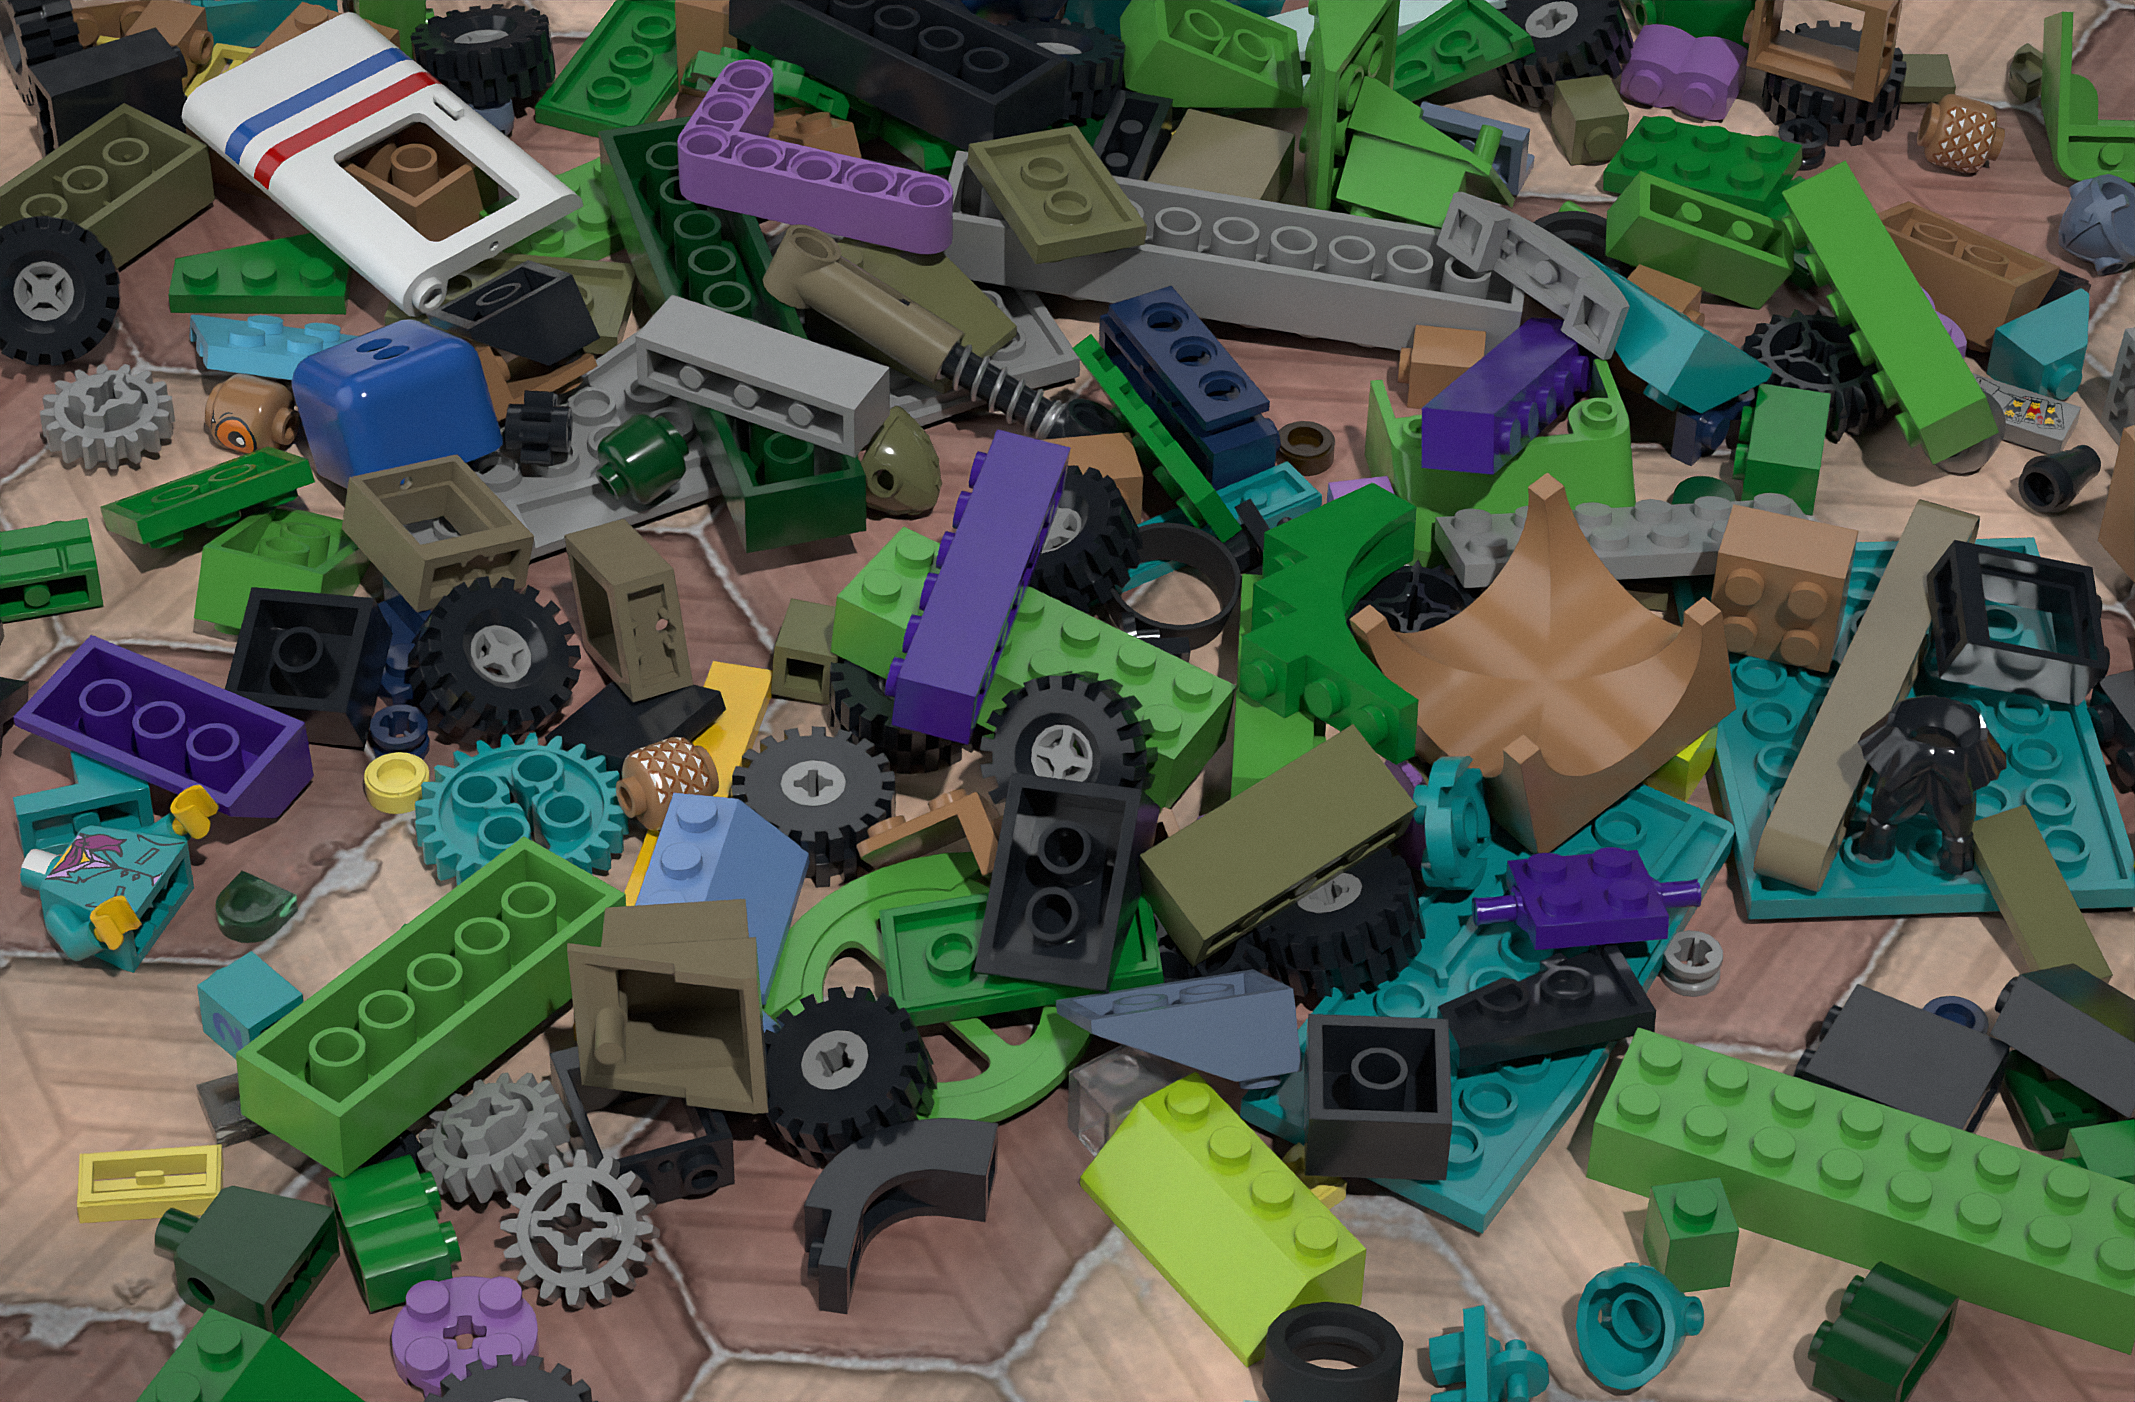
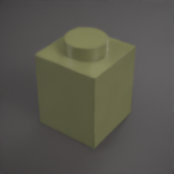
M1609 75L1555 81L1550 127L1570 165L1612 160L1626 141L1629 112Z
M791 598L775 644L771 694L829 705L831 662L838 663V655L831 652L836 607Z

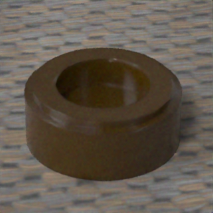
M1297 421L1285 425L1278 431L1281 443L1280 450L1276 452V463L1278 465L1288 461L1302 476H1314L1325 472L1333 464L1335 438L1326 427L1311 421Z

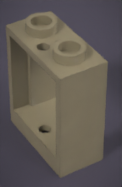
M458 454L349 477L342 530L416 612L435 608L443 596H447L453 587L465 582L469 588L475 578L489 576L491 588H494L501 577L515 579L514 590L526 586L534 535ZM405 478L404 484L400 485V482ZM444 516L461 536L420 545L403 525Z
M624 518L564 535L584 649L632 702L693 685L674 569ZM664 619L668 621L664 629L656 630V624L659 620Z

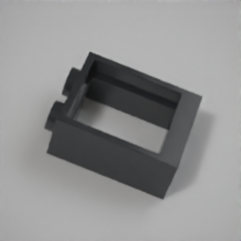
M1954 540L1926 576L1939 679L2079 706L2098 682H2102L2106 677L2110 665V652L2108 647L2104 645L2100 619L2102 599L2096 593L2093 567ZM1985 600L2050 612L2052 614L2057 653L1990 640Z
M578 1046L549 1053L552 1086L556 1094H559L571 1119L566 1128L571 1136L569 1142L573 1152L576 1155L577 1150H586L592 1154L595 1168H597L604 1157L586 1113L656 1094L582 1085ZM681 1098L697 1138L616 1159L620 1162L617 1179L625 1173L634 1172L643 1182L633 1196L648 1195L655 1200L656 1204L693 1194H704L716 1188L734 1184L733 1136L722 1110L687 1106L686 1098ZM599 1185V1192L603 1194L602 1207L605 1211L616 1215L622 1214V1208L614 1194L609 1189Z

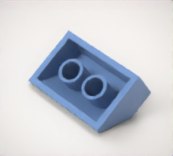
M673 793L635 906L746 899L749 937H756L761 1002L762 1005H766L810 864L809 853L801 849V846L739 799Z

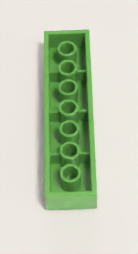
M1639 1027L1637 1028L1594 1121L1586 1178L1649 1198L1651 1186L1720 1177L1739 1228L1868 1270H1872L1878 1262L1882 1261L1959 1296L1960 1300L2131 1355L2135 1344V1184Z

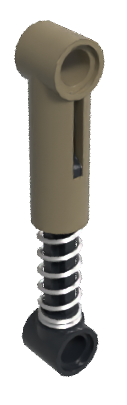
M795 224L788 227L763 277L764 287L777 300L799 309L813 308L933 384L945 377L953 381L955 391L963 388L971 393V400L973 402L982 399L989 404V411L991 413L1003 412L1006 414L1008 424L1019 422L1024 426L1026 435L1032 434L1038 440L1121 433L1122 426L1120 421L1106 407L1086 399H1074L1068 405L1066 403L1062 404L1061 400L1057 401L1054 399L1050 401L1043 396V389L1034 391L1025 385V378H1021L1018 381L1007 374V366L999 369L989 363V355L981 358L971 351V344L966 347L962 346L961 344L965 337L963 331L842 257L839 245L825 232L807 225Z

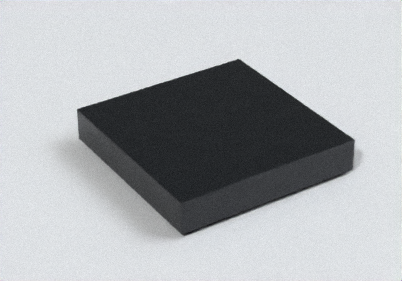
M612 681L544 738L548 745L556 736H562L563 750L567 752L581 743L585 744L587 760L603 755L606 758V771H618L622 775L624 760L634 750L671 737H682L691 741L723 714L726 707L720 691L694 684L632 702L621 688Z

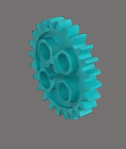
M529 733L524 745H515L508 734H503L501 747L492 749L482 740L476 741L477 755L471 757L458 750L453 752L454 768L436 765L434 767L435 782H423L421 785L422 800L415 801L417 844L419 847H423L425 864H436L438 879L443 881L456 876L457 886L523 836L532 840L531 832L533 831L535 843L592 874V867L606 871L612 868L611 853H622L624 851L623 835L629 834V817L623 812L616 794V784L620 780L619 772H606V758L603 755L587 760L585 744L581 743L568 752L564 751L562 736H556L547 746L538 745L536 733ZM510 791L514 796V803H510Z

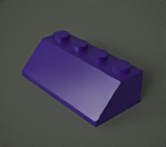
M93 635L89 636L13 717L15 726L178 795L193 785H201L218 804V812L230 817L278 818L314 777L305 722Z

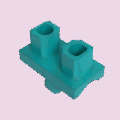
M1484 1305L1463 1309V1331L1429 1338V1358L1438 1385L1466 1381V1388L1434 1393L1431 1395V1402H1506V1399L1508 1402H1529V1398L1541 1394L1549 1384L1548 1362L1542 1355L1527 1350L1526 1343L1519 1339L1508 1341L1505 1345V1351H1503L1500 1341L1489 1336L1488 1313Z

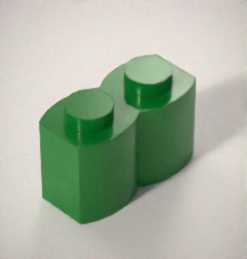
M410 1154L354 1170L345 1178L340 1175L328 1178L336 1222L370 1312L406 1302L407 1292L412 1286L421 1281L434 1280L439 1282L453 1278L451 1265L462 1262L454 1227L451 1221L438 1223L435 1214L442 1212V1205L431 1171L419 1174Z

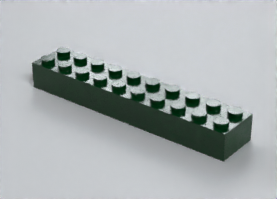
M692 116L599 131L602 189L652 316L671 295H675L808 340L795 308L777 300L764 287L763 277L773 256L756 217L698 204L687 200L681 195L679 189L677 141L680 133ZM686 400L746 554L866 531V474L858 455L854 458Z

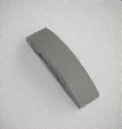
M1462 191L1454 193L1436 245L1477 273L1494 270L1565 319L1561 328L1563 333L1602 360L1611 359L1630 307L1626 298L1612 280L1583 254L1535 223Z

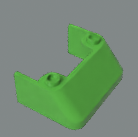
M2062 11L2044 18L2041 107L2052 158L2057 171L2066 179L2074 182L2110 174L2120 177L2130 184H2135V120L2098 119V94L2094 85L2081 75L2071 74L2073 12Z
M1594 359L1589 399L1575 404L1570 409L1567 421L1569 434L1535 437L1494 475L1422 468V415L1395 418L1383 380L1370 381L1364 455L1372 478L1388 476L1394 494L1417 507L1413 561L1407 565L1413 566L1419 558L1422 567L1433 569L1443 564L1444 569L1451 568L1434 540L1435 517L1455 516L1456 512L1464 509H1480L1490 514L1515 513L1516 509L1528 506V486L1546 473H1549L1564 485L1571 510H1575V507L1579 504L1589 502L1605 504L1611 508L1635 507L1636 496L1629 417L1606 360Z

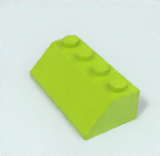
M1196 1071L1139 1100L1080 1176L1081 1188L1246 1368L1265 1358L1268 1327L1281 1313L1302 1304L1319 1302L1361 1305L1367 1249Z

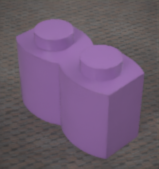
M1662 24L1643 26L1634 42V48L1630 49L1632 57L1629 63L1622 64L1620 94L1633 102L1652 107L1673 106L1682 113L1698 119H1724L1745 83L1748 50L1731 40L1720 37L1694 38L1689 33L1673 26Z

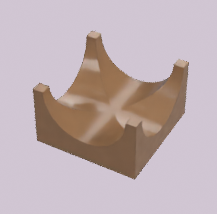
M1549 473L1544 474L1528 486L1529 501L1525 525L1508 562L1492 584L1462 612L1440 625L1414 633L1392 631L1387 619L1370 604L1350 618L1354 639L1360 650L1388 679L1419 700L1415 752L1431 766L1440 757L1470 756L1473 758V761L1467 768H1480L1484 776L1490 817L1532 854L1549 853L1736 709L1722 611L1703 597L1684 611V622L1681 627L1661 619L1645 608L1623 588L1596 555L1574 517L1564 485Z

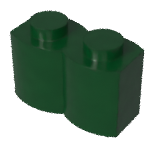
M1882 1261L1872 1268L1866 1278L1859 1275L1854 1276L1842 1298L1839 1309L1841 1315L1835 1323L1824 1320L1811 1342L1808 1359L1816 1363L1812 1386L1846 1402H1908L1921 1377L1936 1361L1953 1330L1959 1296Z

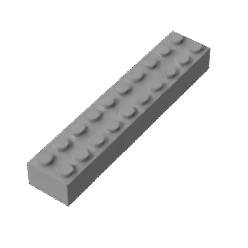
M957 150L948 179L953 188L952 244L942 252L971 281L1005 285L1021 291L1035 290L1066 295L1076 300L1090 299L1108 303H1117L1172 285L1199 319L1206 318L1236 323L1252 329L1266 328L1297 333L1307 338L1321 337L1352 342L1362 347H1382L1400 351L1401 347L1413 348L1415 326L1424 325L1485 331V356L1520 326L1525 292L1494 270L1475 272L1436 245L1441 229L1117 176L1112 177L1147 224L1145 245L1123 248L1110 253L1102 252L1069 258L1056 263L1035 264L967 164L968 152Z

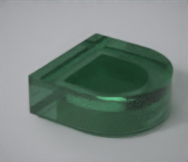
M243 870L221 891L215 904L220 931L227 938L240 943L261 942L274 936L298 911L296 894Z

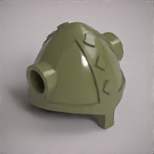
M895 405L890 409L889 417L872 436L861 461L866 474V505L868 508L887 512L890 515H901L904 513L918 515L923 513L924 510L934 507L937 503L943 484L939 457L930 440V436L926 434L908 412L902 407ZM884 469L880 476L877 477L878 472Z

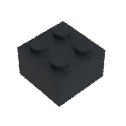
M251 587L225 690L305 722L308 742L365 747L393 633L374 598Z
M1308 1014L1304 1060L1305 1176L1446 1181L1452 1132L1448 1019Z

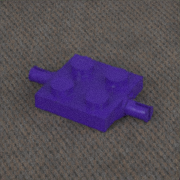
M1606 847L1595 851L1593 854L1560 856L1554 853H1538L1530 856L1528 859L1508 860L1506 885L1511 895L1484 898L1473 897L1472 917L1475 926L1514 922L1515 925H1518L1528 933L1535 950L1668 939L1669 914L1666 909L1700 907L1701 887L1698 879L1660 883L1648 874L1637 850L1627 851L1616 847Z

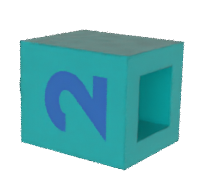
M252 951L227 967L218 969L209 978L197 985L203 1031L234 1059H236V1053L304 1002L303 994Z

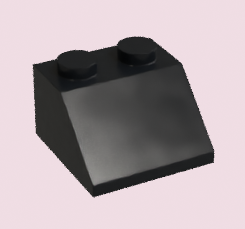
M530 260L517 265L426 314L430 324L548 366L552 365L553 367L565 366L578 360L585 354L583 347L600 339L573 275Z

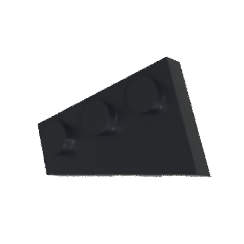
M1616 943L1590 945L1588 951L1570 959L1559 952L1541 960L1539 972L1525 979L1517 981L1503 977L1439 1005L1437 1008V1019H1448L1450 1053L1458 1068L1463 1069L1473 1066H1487L1495 1062L1537 1054H1550L1564 1049L1606 1041H1619L1634 1036L1638 1027L1655 1032L1656 1009Z

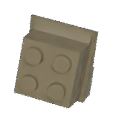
M746 899L605 907L601 947L567 943L582 1085L686 1098L687 1106L752 1114L768 1113L767 1063L756 937H749Z

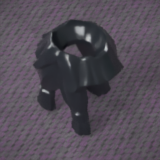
M1922 695L1901 700L1884 717L1865 730L1858 741L1864 759L1880 775L1872 794L1871 814L1868 815L1866 829L1859 838L1860 854L1868 856L1871 860L1882 861L1883 859H1891L1895 854V836L1899 824L1913 819L1918 814H1925L1930 822L1942 832V846L1937 853L1940 869L1949 874L1963 875L1964 872L1973 871L1974 852L1972 848L1974 833L1972 832V827L1976 815L1977 790L1987 786L1991 781L1997 780L2000 772L2007 768L2006 753L1990 733L1981 713L1970 704H1964L1946 697H1937L1936 695Z

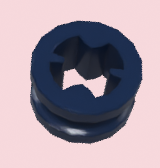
M410 705L388 706L375 713L371 719L370 734L372 736V752L375 758L389 753L402 752L424 759L428 754L430 748L428 720L425 714L417 707ZM404 734V737H396V735Z

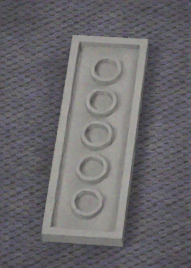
M1776 493L1759 494L1751 501L1732 502L1721 497L1705 496L1696 499L1694 504L1675 505L1662 500L1647 499L1638 501L1635 507L1611 508L1605 504L1589 502L1579 504L1575 507V510H1572L1590 546L1616 580L1715 574L1718 551L1733 504L1809 520L1792 498ZM1528 506L1516 509L1515 513L1490 514L1480 509H1464L1456 512L1455 516L1435 517L1434 540L1464 588L1489 587L1508 562L1520 539L1527 517Z

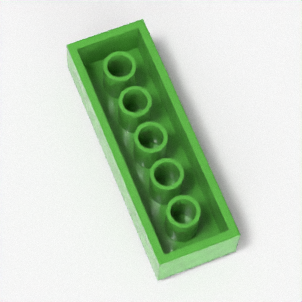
M903 527L837 595L831 643L832 653L887 679L894 657L905 659L907 653L902 652V646L911 615H923L924 611L919 610V604L925 579L929 572L940 573V569H936L940 543ZM1028 587L977 724L995 732L996 727L986 723L992 711L1005 708L1006 704L1001 699L1011 690L1023 688L1024 682L1035 678L1072 671V673L1089 671L1099 673V681L1113 679L1123 685L1119 692L1120 696L1124 698L1135 695L1143 705L1134 713L1138 721L1151 720L1155 732L1144 735L1146 747L1158 746V761L1146 765V772L1156 776L1152 788L1144 790V792L1160 806V809L1162 807L1169 809L1226 741L1236 685L1032 587ZM1074 741L1073 747L1076 749L1077 754L1084 757L1076 745L1077 741Z
M523 836L236 1053L241 1114L341 1177H347L572 998L567 943L601 947L605 907L626 906V894Z

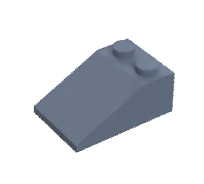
M1253 969L1056 1000L1058 1015L1091 1034L1235 1082L1239 1081V1087L1243 1089L1273 1087L1281 1083L1280 1074L1302 1071L1294 990Z

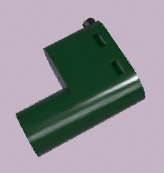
M2016 1049L2009 1052L2003 1080L2030 1140L2036 1149L2040 1151L2064 1149L2069 1129L2119 1121L2116 1114L2110 1115L2105 1103L2065 1079L2049 1081L2041 1064Z

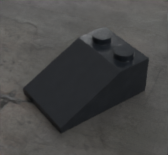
M1011 772L974 972L981 975L1109 993L1143 890L1139 873L1140 855L1153 847L1160 806L1142 789Z

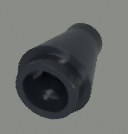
M2078 445L2070 450L2034 457L2025 464L2019 477L2018 487L2020 495L2024 502L2035 511L2061 512L2069 506L2085 485L2099 474L2101 469L2100 458L2096 451L2087 445Z

